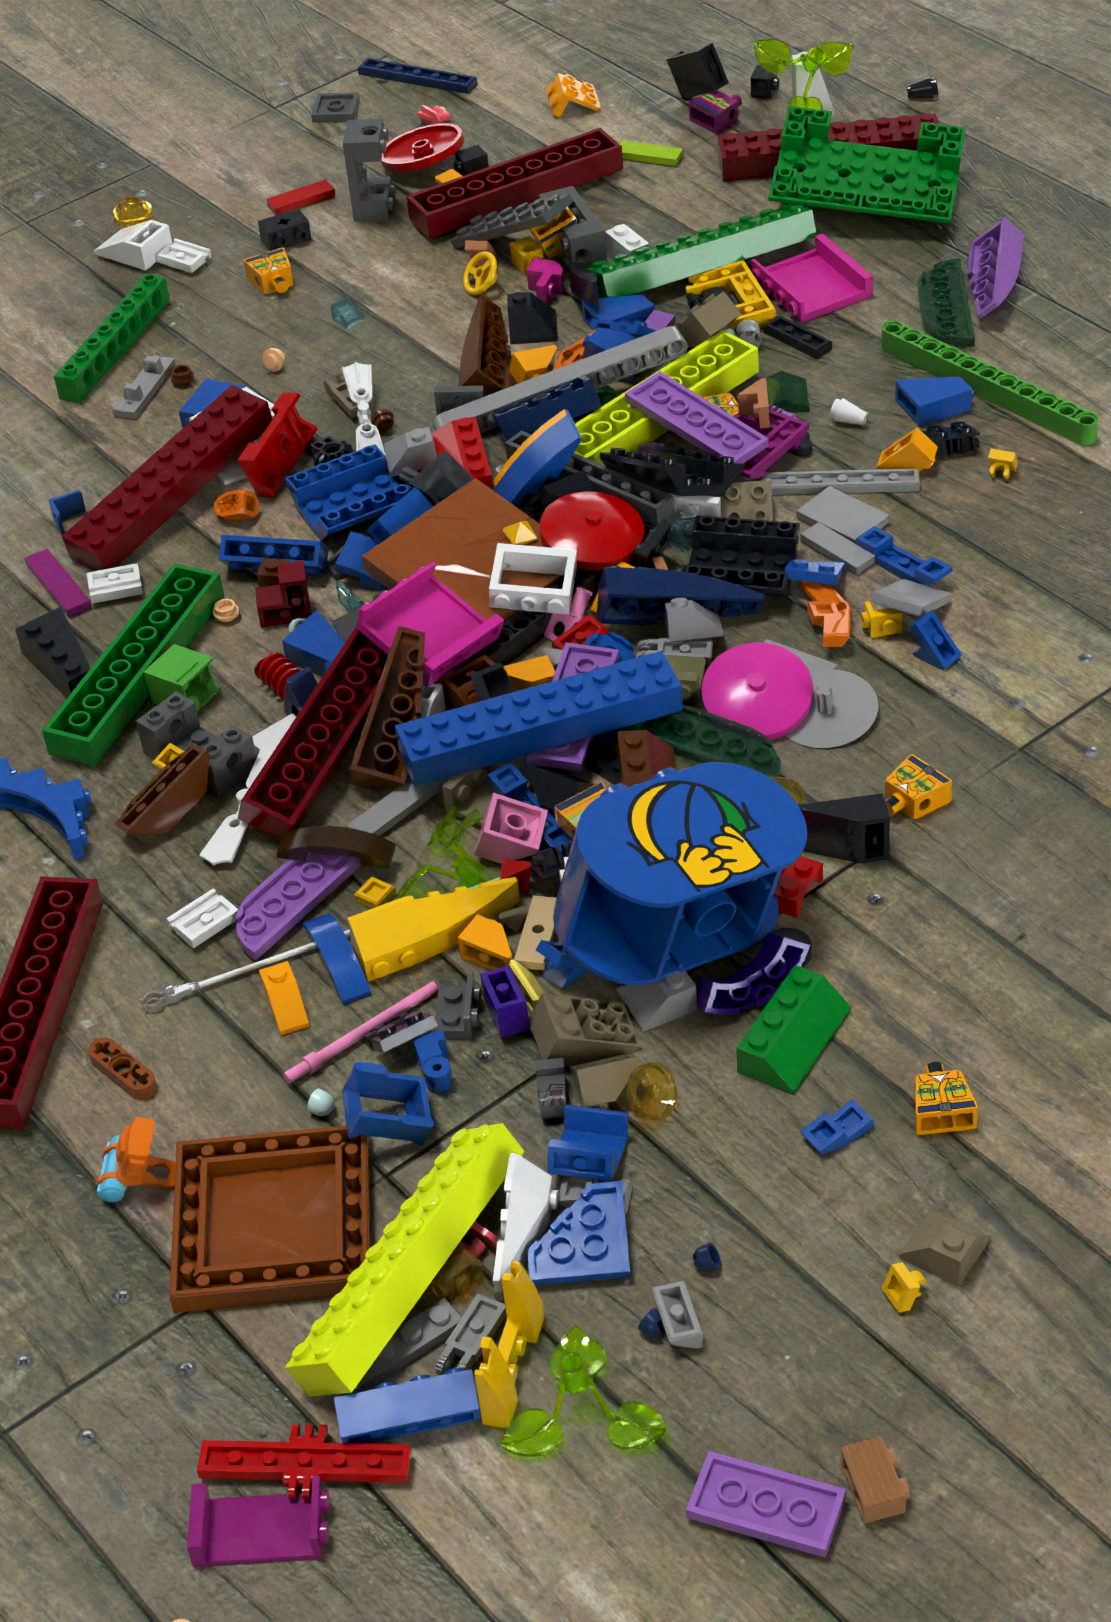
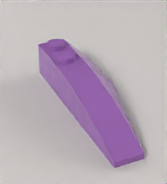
M1006 218L970 243L967 274L971 277L969 282L974 288L972 295L976 298L974 303L979 318L984 317L1002 303L1013 288L1019 273L1024 235Z

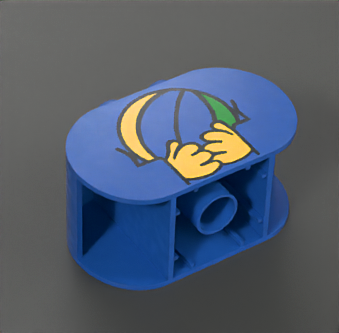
M722 762L702 763L680 771L670 767L659 771L649 781L627 787L625 784H615L607 788L585 808L578 821L553 910L554 927L560 942L578 963L592 973L604 979L627 985L653 983L666 978L676 971L683 972L763 942L766 939L767 933H772L777 922L778 901L773 894L782 869L795 863L806 845L807 827L798 804L782 786L766 775L744 766Z

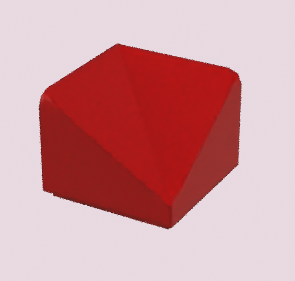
M503 859L500 880L516 877L519 893H527L531 862Z

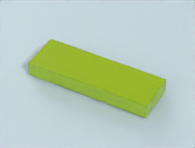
M625 140L620 142L624 160L676 167L684 155L683 148Z

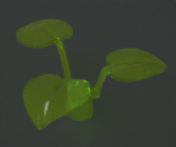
M756 40L754 44L758 63L765 71L771 74H781L785 69V65L792 66L803 61V67L806 71L810 72V76L803 97H793L788 106L823 110L820 100L817 97H807L816 71L822 65L823 70L829 75L838 76L843 74L848 69L854 49L853 45L847 43L825 42L818 47L811 48L807 55L802 54L799 58L789 61L791 50L781 40Z
M453 806L434 828L426 845L430 846L436 837L439 836L447 844L445 849L449 850L451 848L458 855L451 865L455 871L451 872L429 864L422 865L403 883L395 900L404 897L413 883L428 871L451 877L455 881L460 877L471 886L475 885L487 868L470 856L459 842L461 834L466 829L484 819L479 810L474 809L469 813L449 840L444 834V828L455 823L457 808Z
M575 1325L559 1342L550 1359V1371L557 1380H560L557 1383L558 1392L554 1414L550 1417L547 1411L539 1408L523 1410L510 1421L499 1443L504 1450L523 1457L541 1456L551 1452L560 1444L564 1437L562 1427L556 1424L560 1419L564 1392L568 1391L570 1394L576 1395L583 1393L586 1388L590 1389L606 1417L612 1421L607 1426L606 1433L611 1444L617 1448L635 1450L645 1447L662 1437L667 1431L665 1419L655 1409L640 1402H626L618 1408L617 1414L610 1411L595 1387L593 1378H591L597 1375L607 1362L605 1349L599 1342Z

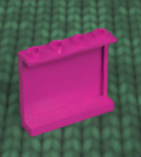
M823 233L815 236V249L770 266L763 267L757 260L752 259L751 272L761 288L800 323L873 296V275Z
M434 561L426 567L417 569L414 575L408 579L400 580L391 590L383 591L373 602L365 603L358 611L359 617L356 628L388 655L398 626L424 632L423 685L426 688L498 639L504 623V619L498 614L486 620L433 575L436 567Z

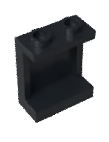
M713 43L707 44L698 50L686 53L683 51L678 52L666 59L682 99L715 92L729 83Z

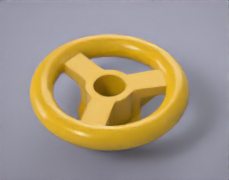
M484 251L476 254L470 260L463 275V285L467 293L474 296L480 295L494 285L497 279V261L495 256L490 252ZM488 259L483 266L474 267L480 260ZM471 274L476 279L475 288H472L470 285Z

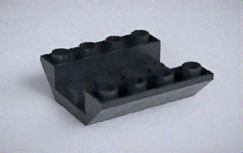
M669 447V451H658V455L643 454V457L642 452L627 451L625 453L626 449L610 448V452H600L599 458L607 468L665 493L679 496L723 495L744 469V463L734 462V457L719 456L718 459L717 454L702 453L700 455L701 451L685 450L684 452L683 447Z
M696 515L692 529L693 549L688 565H682L681 571L737 584L762 593L764 596L788 597L792 579H788V573L784 571L789 561L797 559L800 523Z

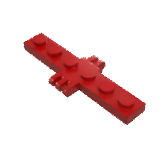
M292 1424L289 1442L202 1440L197 1466L199 1478L283 1480V1486L288 1487V1499H297L298 1488L302 1487V1499L310 1500L312 1495V1476H320L321 1481L408 1483L412 1450L411 1445L327 1443V1424L319 1425L318 1436H314L313 1424L305 1425L304 1436H300V1424Z

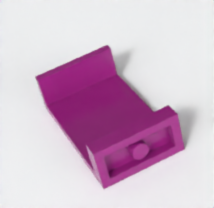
M312 1476V1495L310 1500H303L302 1493L297 1494V1499H288V1494L210 1499L206 1483L192 1484L187 1550L192 1566L322 1558V1544H328L329 1541L328 1522L323 1521L324 1512H329L330 1497L329 1491L322 1488L320 1476Z

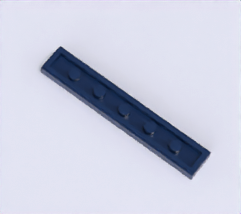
M367 58L358 67L359 75L469 94L477 85V77L372 58Z

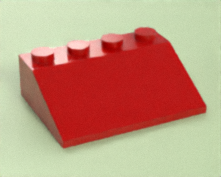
M464 417L459 420L450 421L432 432L437 457L446 450L474 479H478L493 490L492 474L476 417Z

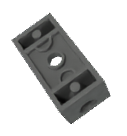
M383 118L347 120L343 149L354 221L389 220L390 211H394L393 199H396V187L392 186L391 177L367 178V168L363 167L362 162H381L382 153H386L388 128L384 127Z
M570 186L539 194V199L543 198V200H547L555 194H559V196L570 194L573 200L568 208L576 217L577 224L562 228L563 237L560 238L562 250L565 251V256L562 258L564 270L568 271V263L577 262V267L589 268L593 267L594 262L606 260L607 262L605 230L575 188Z
M177 691L136 721L143 753L152 759H155L169 743L183 751H187L188 747L193 743L205 749L210 754L206 792L218 799L249 777L257 758L253 737L250 734L232 725L221 733V737L213 735L200 727L195 702Z

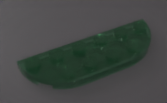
M950 259L934 264V268L927 273L924 271L921 274L917 284L922 325L929 335L941 342L954 345L959 349L975 347V336L961 259Z
M683 705V711L622 728V731L647 730L672 746L674 754L701 764L708 762L737 764L756 770L779 784L781 761L780 756L778 757L773 748V743L761 732L746 725Z

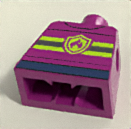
M715 91L689 101V120L715 134H719L738 120V107L742 104L741 97L738 94L728 96L721 91Z

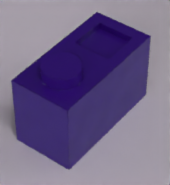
M510 966L480 973L484 1001L500 1037L516 1035L530 1030L526 1000Z

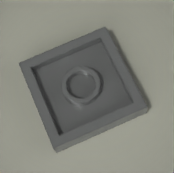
M359 92L317 93L311 114L312 122H347V120H354L360 100Z

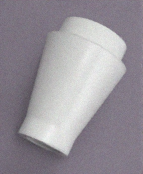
M836 398L830 410V417L835 422L864 426L868 418V412L863 411L844 398L842 400Z

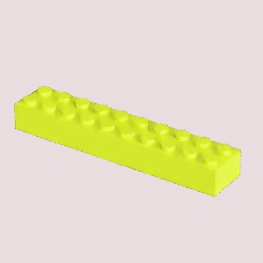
M722 330L659 371L701 397L725 394L759 372L758 348ZM626 392L575 423L582 441L574 453L605 466L599 458L600 452H610V448L626 449L625 453L627 451H638L669 431V429L625 402Z
M503 1123L484 1124L478 1128L468 1130L464 1128L452 1136V1143L445 1152L435 1159V1166L429 1174L425 1175L418 1182V1188L412 1197L403 1202L400 1207V1213L383 1229V1236L377 1244L373 1245L366 1252V1259L359 1268L355 1269L348 1276V1283L342 1291L330 1300V1307L321 1318L313 1323L311 1333L305 1341L293 1350V1357L285 1366V1369L309 1397L353 1392L505 1180L510 1153H517L522 1156L525 1152Z

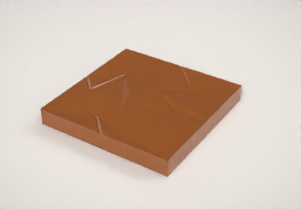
M475 478L422 514L419 518H416L362 555L363 570L391 590L400 580L408 579L414 575L417 569L426 567L434 561L436 567L433 575L486 620L498 614L506 622L520 610L489 607V586L497 544H511L503 532L504 527L521 521H528L538 540L525 545L544 547L539 534L540 524ZM503 570L500 584L551 588L563 579L565 575Z
M347 1125L178 1141L176 1143L169 1295L173 1313L333 1298L348 1283V1276L355 1269L359 1268L366 1259L365 1254L372 1247L370 1136L359 1135L349 1139Z

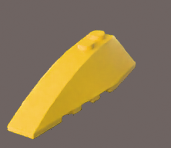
M516 877L484 882L474 889H468L466 886L456 887L454 892L440 894L439 891L428 892L427 897L414 899L413 896H406L348 917L353 951L367 982L411 967L458 944V936L477 914L495 920L499 913L510 910L520 902L518 880Z

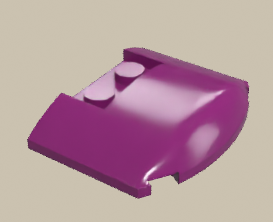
M769 409L770 428H760L759 418L754 419V414H737L733 416L769 438L768 447L744 462V469L739 475L749 479L766 476L765 470L790 448L796 450L809 429V423Z

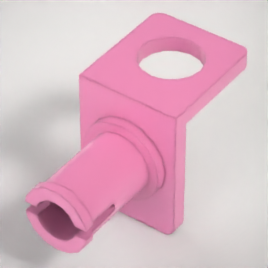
M577 587L571 602L569 615L553 613L545 631V637L552 641L558 638L555 635L554 627L560 621L565 626V633L574 626L575 622L578 623L584 619L585 609L593 593L584 588Z

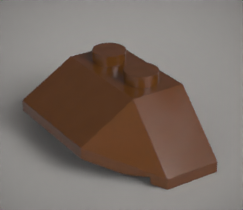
M193 743L188 747L187 751L180 753L171 760L133 798L115 825L130 836L165 834L175 828L180 823L181 818L190 809L196 807L200 799L206 794L210 754Z

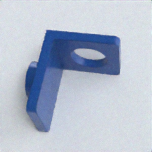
M80 490L48 500L53 520L61 534L65 533L61 519L85 512L86 510Z

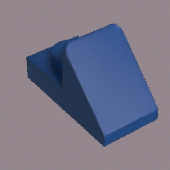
M933 610L926 612L909 626L922 645L912 653L915 657L940 670H944L962 655Z
M541 940L536 948V951L545 957L543 961L546 963L542 975L559 988L567 987L588 971L560 943Z

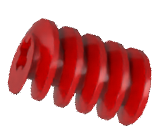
M279 652L271 653L261 659L254 669L257 678L284 701L286 679L301 671Z

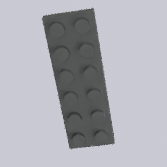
M555 194L547 200L540 198L530 205L525 202L515 209L508 207L500 213L493 211L485 217H482V215L476 216L470 220L471 224L469 226H465L456 232L457 236L451 240V243L456 249L465 246V240L486 241L548 224L568 207L573 200L570 194L562 196Z

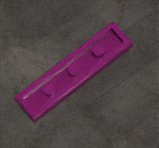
M48 548L24 558L27 567L56 603L62 607L68 617L92 607L89 598Z

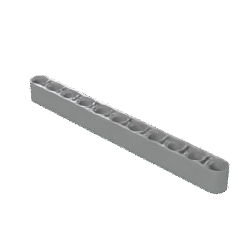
M669 326L443 412L434 418L433 427L437 430L450 421L459 420L464 417H476L479 431L482 433L497 427L492 415L493 413L582 375L591 379L594 388L597 389L684 355L688 344L676 327Z

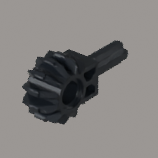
M313 436L306 447L312 452L314 467L354 452L351 444H347L346 441L338 442L330 436L320 440Z

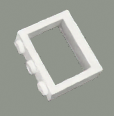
M498 543L489 586V607L569 615L577 569V550ZM503 570L565 575L562 589L500 584Z

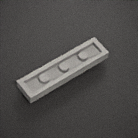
M443 1298L401 1325L355 1389H361L362 1392L368 1391L448 1339L462 1317Z

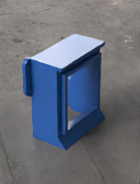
M359 1061L354 1063L353 1069L342 1089L349 1139L359 1135L419 1142V1146H422L434 1126L425 1078L389 1073L386 1067L381 1064ZM360 1097L405 1103L407 1115L395 1116L362 1111Z

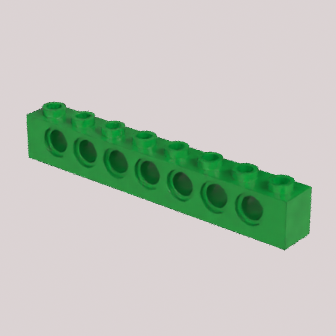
M145 274L54 375L59 399L80 403L170 301L166 277Z

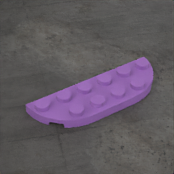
M308 853L305 861L287 860L253 890L238 909L236 930L243 950L255 960L260 958L361 866L360 857Z

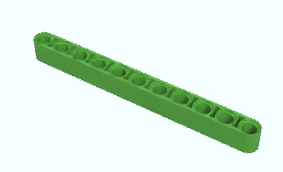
M887 321L882 325L881 348L885 352L939 378L961 377L972 387L975 395L1077 444L1088 446L1097 441L1098 416L1095 413L901 322Z

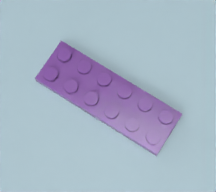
M660 371L625 393V402L704 452L717 454L718 459L719 456L734 457V462L744 463L768 447L769 438Z
M565 642L552 681L616 664L619 659V650ZM593 736L526 755V764L582 772Z

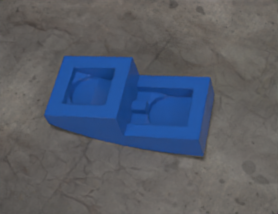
M852 1099L832 1116H829L826 1112L800 1132L823 1155L852 1142L875 1126L873 1119Z

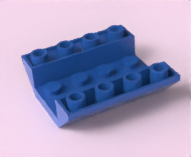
M376 444L366 446L361 450L342 455L337 459L321 463L313 468L297 472L285 478L299 515L320 541L379 519L412 490L408 483L398 485L393 477L390 476L386 456Z

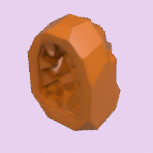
M248 490L225 492L214 502V512L219 517L230 521L248 520L255 518L259 513V500L255 493Z

